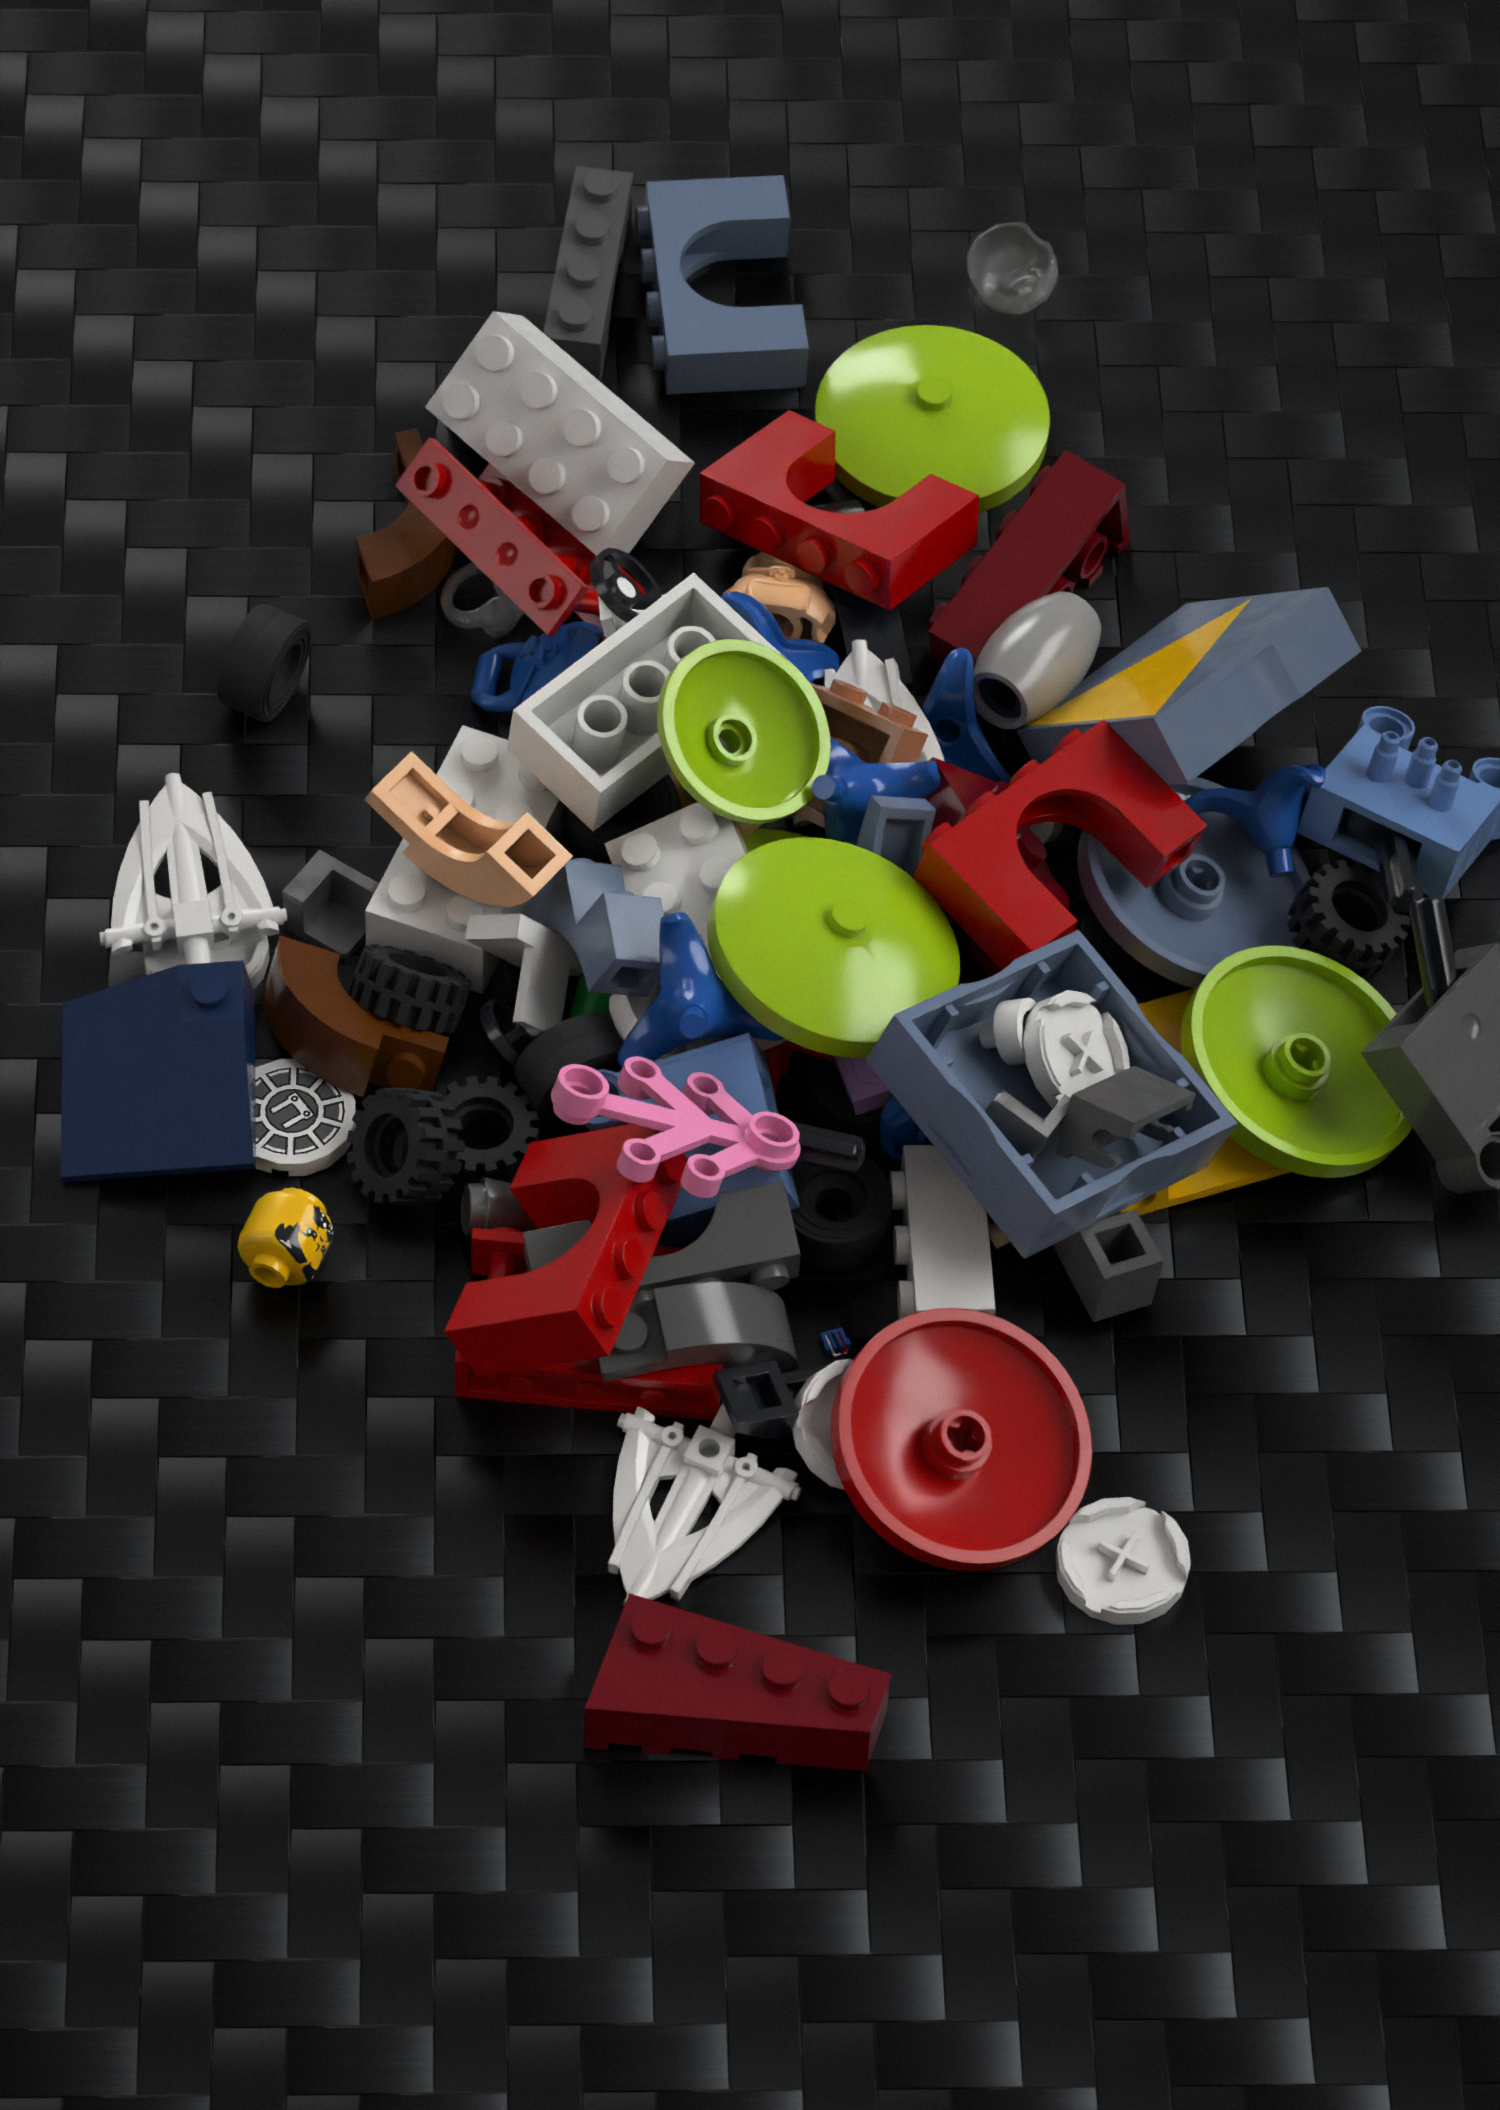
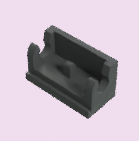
M1132 1066L1071 1095L1056 1154L1066 1159L1076 1156L1101 1168L1114 1167L1122 1162V1158L1115 1152L1105 1151L1102 1147L1120 1138L1131 1139L1138 1132L1155 1140L1164 1141L1174 1128L1171 1125L1161 1124L1157 1119L1173 1111L1187 1112L1191 1110L1196 1093L1142 1068Z

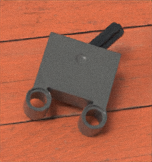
M1437 896L1414 900L1409 904V913L1423 987L1360 1053L1435 1159L1437 1175L1441 1183L1449 1191L1463 1194L1500 1189V1131L1490 1132L1488 1129L1500 1116V945L1497 942L1458 949L1454 953L1444 900Z

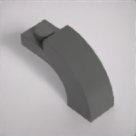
M699 1282L653 1289V1299L631 1304L610 1355L598 1358L603 1383L676 1367L709 1363L723 1364V1368L776 1360L781 1372L799 1368L785 1305L781 1297L767 1288L738 1282Z

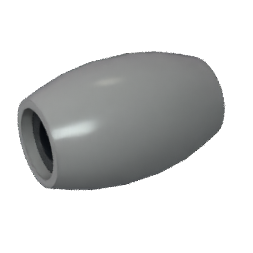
M1065 591L1054 592L1024 605L1010 615L990 636L979 654L973 669L974 705L976 711L986 721L1003 729L1019 728L1048 714L1065 701L1077 688L1093 663L1102 633L1101 622L1091 605L1073 593Z

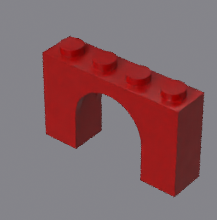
M790 410L700 472V523L889 611L977 545L979 495L933 474L925 477L891 503L871 511L835 513L805 504L804 502L835 481L836 431Z
M1103 719L1084 734L1079 729L1071 731L1055 746L1051 757L1042 764H1039L1035 759L1026 763L1011 778L1008 788L997 796L992 791L984 793L968 808L964 815L965 818L952 827L948 822H945L935 828L920 846L924 855L913 878L921 884L933 899L1003 970L1014 959L1071 934L1078 921L1028 869L1018 849L1016 832L1024 827L1041 822H1059L1078 827L1098 839L1147 889L1189 858L1207 824Z
M627 1124L530 1142L509 1189L538 1229L587 1219H589L592 1225L570 1250L541 1268L527 1273L465 1284L444 1332L477 1377L610 1355L682 1187L680 1178L688 1160L685 1154L682 1153L660 1162L654 1178L648 1182H635L627 1179L618 1171L616 1162L625 1141L628 1139H646L663 1131L635 1124Z

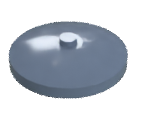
M1199 777L1186 784L1169 785L1183 801L1194 793L1209 788H1226ZM1214 811L1198 814V816L1207 824V827L1189 858L1146 889L1098 839L1083 830L1078 844V872L1083 891L1092 911L1104 929L1122 949L1135 960L1162 977L1196 989L1205 976L1218 963L1236 952L1252 947L1272 945L1297 948L1293 940L1298 933L1289 932L1288 922L1292 916L1288 915V911L1297 894L1310 879V875L1294 845L1290 849L1294 873L1284 877L1271 878L1269 876L1266 855L1253 844L1246 831L1237 821L1226 814Z

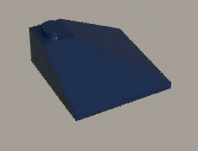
M243 960L177 965L62 1003L61 1179L63 1182L256 1169L255 993Z

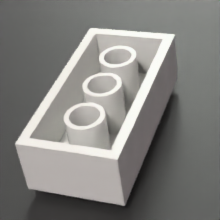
M493 311L425 406L427 410L596 556L607 548H616L629 554L695 464L694 461L522 315Z
M692 573L513 709L507 750L592 831H595L672 771L667 763L659 740L657 708L660 692L668 674L683 657L706 643L723 639L747 640L766 646L779 654L781 653L695 573Z
M462 725L437 776L463 801L480 813L495 820L513 822L519 820L528 812L560 842L566 830L567 806L507 750L508 740ZM403 838L365 910L366 945L378 944L384 948L385 945L392 946L401 951L405 949L415 952L416 955L435 959L437 963L447 964L453 967L454 971H460L466 975V978L471 979V991L483 994L501 958L465 940L468 915L519 914L528 902L514 907L490 906L452 891L426 874L403 854L409 846V843Z
M696 802L611 840L604 845L612 864L621 865L625 891L632 892L638 896L661 898L664 916L677 912L687 914L695 925L711 958L707 940V919L710 906L729 869L749 851L735 821L722 817ZM732 1037L701 1038L686 1044L685 1047L689 1051ZM753 1038L762 1051L788 1041L785 1038L779 1041Z

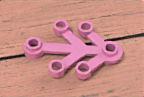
M640 1056L629 1057L625 1060L617 1080L618 1087L623 1093L632 1098L640 1100L652 1098L658 1105L608 1093L609 1083L605 1077L597 1070L581 1064H570L561 1068L551 1092L555 1114L567 1123L583 1125L599 1115L663 1131L646 1139L632 1138L625 1141L616 1166L624 1177L635 1182H648L652 1180L660 1162L706 1143L728 1147L711 1156L695 1154L689 1157L680 1182L687 1192L700 1198L714 1197L718 1193L725 1177L749 1167L764 1172L790 1169L796 1164L801 1152L798 1142L800 1137L799 1131L795 1124L786 1117L765 1111L752 1115L725 1091L724 1085L718 1078L704 1072L690 1074L681 1092L662 1075L660 1067L655 1062ZM715 1113L724 1122L711 1119L707 1115Z

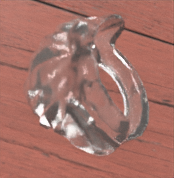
M470 561L468 565L455 571L446 581L441 592L440 605L448 621L457 627L471 629L482 626L488 635L494 638L503 637L514 628L524 612L494 582V588L498 596L490 599L476 610L460 611L453 604V595L463 580L477 574L486 575Z

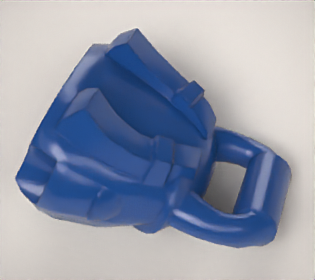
M575 621L562 625L555 636H550L546 633L539 637L531 635L526 642L507 643L490 649L479 656L471 699L486 711L504 712L515 709L604 641L603 629L592 623ZM508 659L515 660L510 676V690L496 696L503 661Z

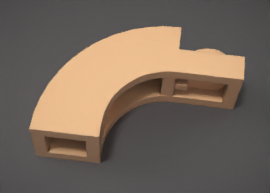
M412 751L364 799L409 843L403 854L416 866L452 891L486 905L514 907L528 902L573 857L528 812L517 821L505 822L495 820L475 810L463 801Z

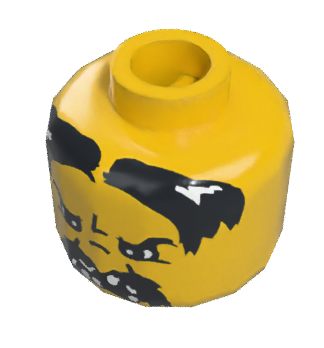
M284 1188L281 1191L269 1192L257 1200L240 1233L237 1245L242 1260L249 1267V1272L255 1280L268 1287L281 1288L284 1285L304 1284L315 1276L331 1244L334 1233L330 1218L326 1214L325 1205L317 1197L302 1189Z

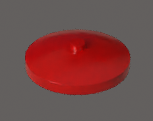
M938 1308L917 1312L890 1324L875 1335L849 1364L838 1385L831 1410L830 1437L833 1459L845 1492L856 1510L875 1532L892 1546L919 1561L936 1567L956 1571H984L1005 1567L1021 1561L1048 1543L1068 1523L1076 1512L1088 1484L1092 1461L1091 1431L1083 1401L1074 1382L1058 1359L1031 1334L1013 1323L985 1312L962 1308Z

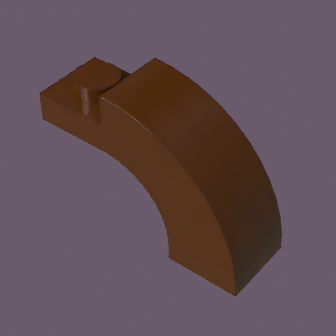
M417 428L394 433V466L398 481L423 447ZM404 494L403 497L407 508L395 522L379 531L356 536V575L372 620L399 612L415 604L430 593L445 577L458 551V547Z
M279 936L265 983L263 1006L268 1024L283 1048L297 1062L319 1078L361 1097H364L368 1082L387 1088H412L433 1092L449 1037L427 1030L415 1029L407 1024L404 1026L395 1023L394 1020L379 1017L375 1013L361 1008L347 994L338 978L337 966L341 954Z

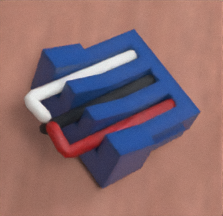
M842 1327L820 1333L826 1357L832 1355L834 1357L842 1356L851 1350V1342L848 1337L846 1338Z

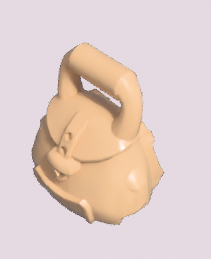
M762 551L748 559L743 567L742 577L724 592V594L733 591L750 595L763 603L774 616L784 637L788 639H807L824 643L836 622L835 604L828 598L823 589L824 580Z

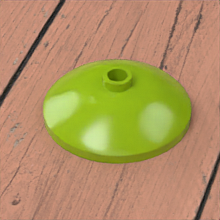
M723 639L709 642L696 648L683 657L668 674L660 692L657 708L659 740L673 774L694 799L707 809L727 819L741 823L763 824L774 822L793 814L813 798V782L818 776L826 774L829 765L831 749L829 726L825 711L814 688L800 670L776 651L755 642L741 639ZM719 738L725 741L728 751L721 745Z

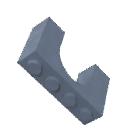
M784 175L646 182L645 206H635V229L637 241L647 240L648 245L647 249L640 250L642 284L652 283L653 292H646V318L648 327H658L659 336L651 337L653 371L664 372L666 394L806 387L809 347L802 304L729 307L701 297L686 282V279L696 270L714 262L787 257L790 216Z

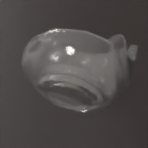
M1025 223L996 224L978 235L967 252V272L975 292L986 305L1005 315L1009 313L1018 315L1032 311L1048 299L1059 279L1057 257L1053 254L1050 243L1036 236Z

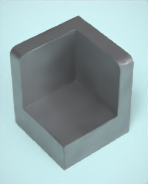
M319 849L282 891L283 908H286L287 921L284 922V928L316 947L341 954L339 960L347 961L366 940L365 910L379 883Z
M1004 1091L995 1096L985 1112L1021 1157L1029 1153L1035 1160L1065 1119L1071 1098L1065 1094L1045 1120H1043Z

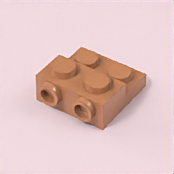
M833 679L830 688L810 683L825 711L830 737L844 745L866 763H909L918 761L928 734L913 727L917 717L915 714L887 702H882L878 711L864 704L868 692L838 679ZM815 795L807 804L794 812V814L825 828L822 803Z

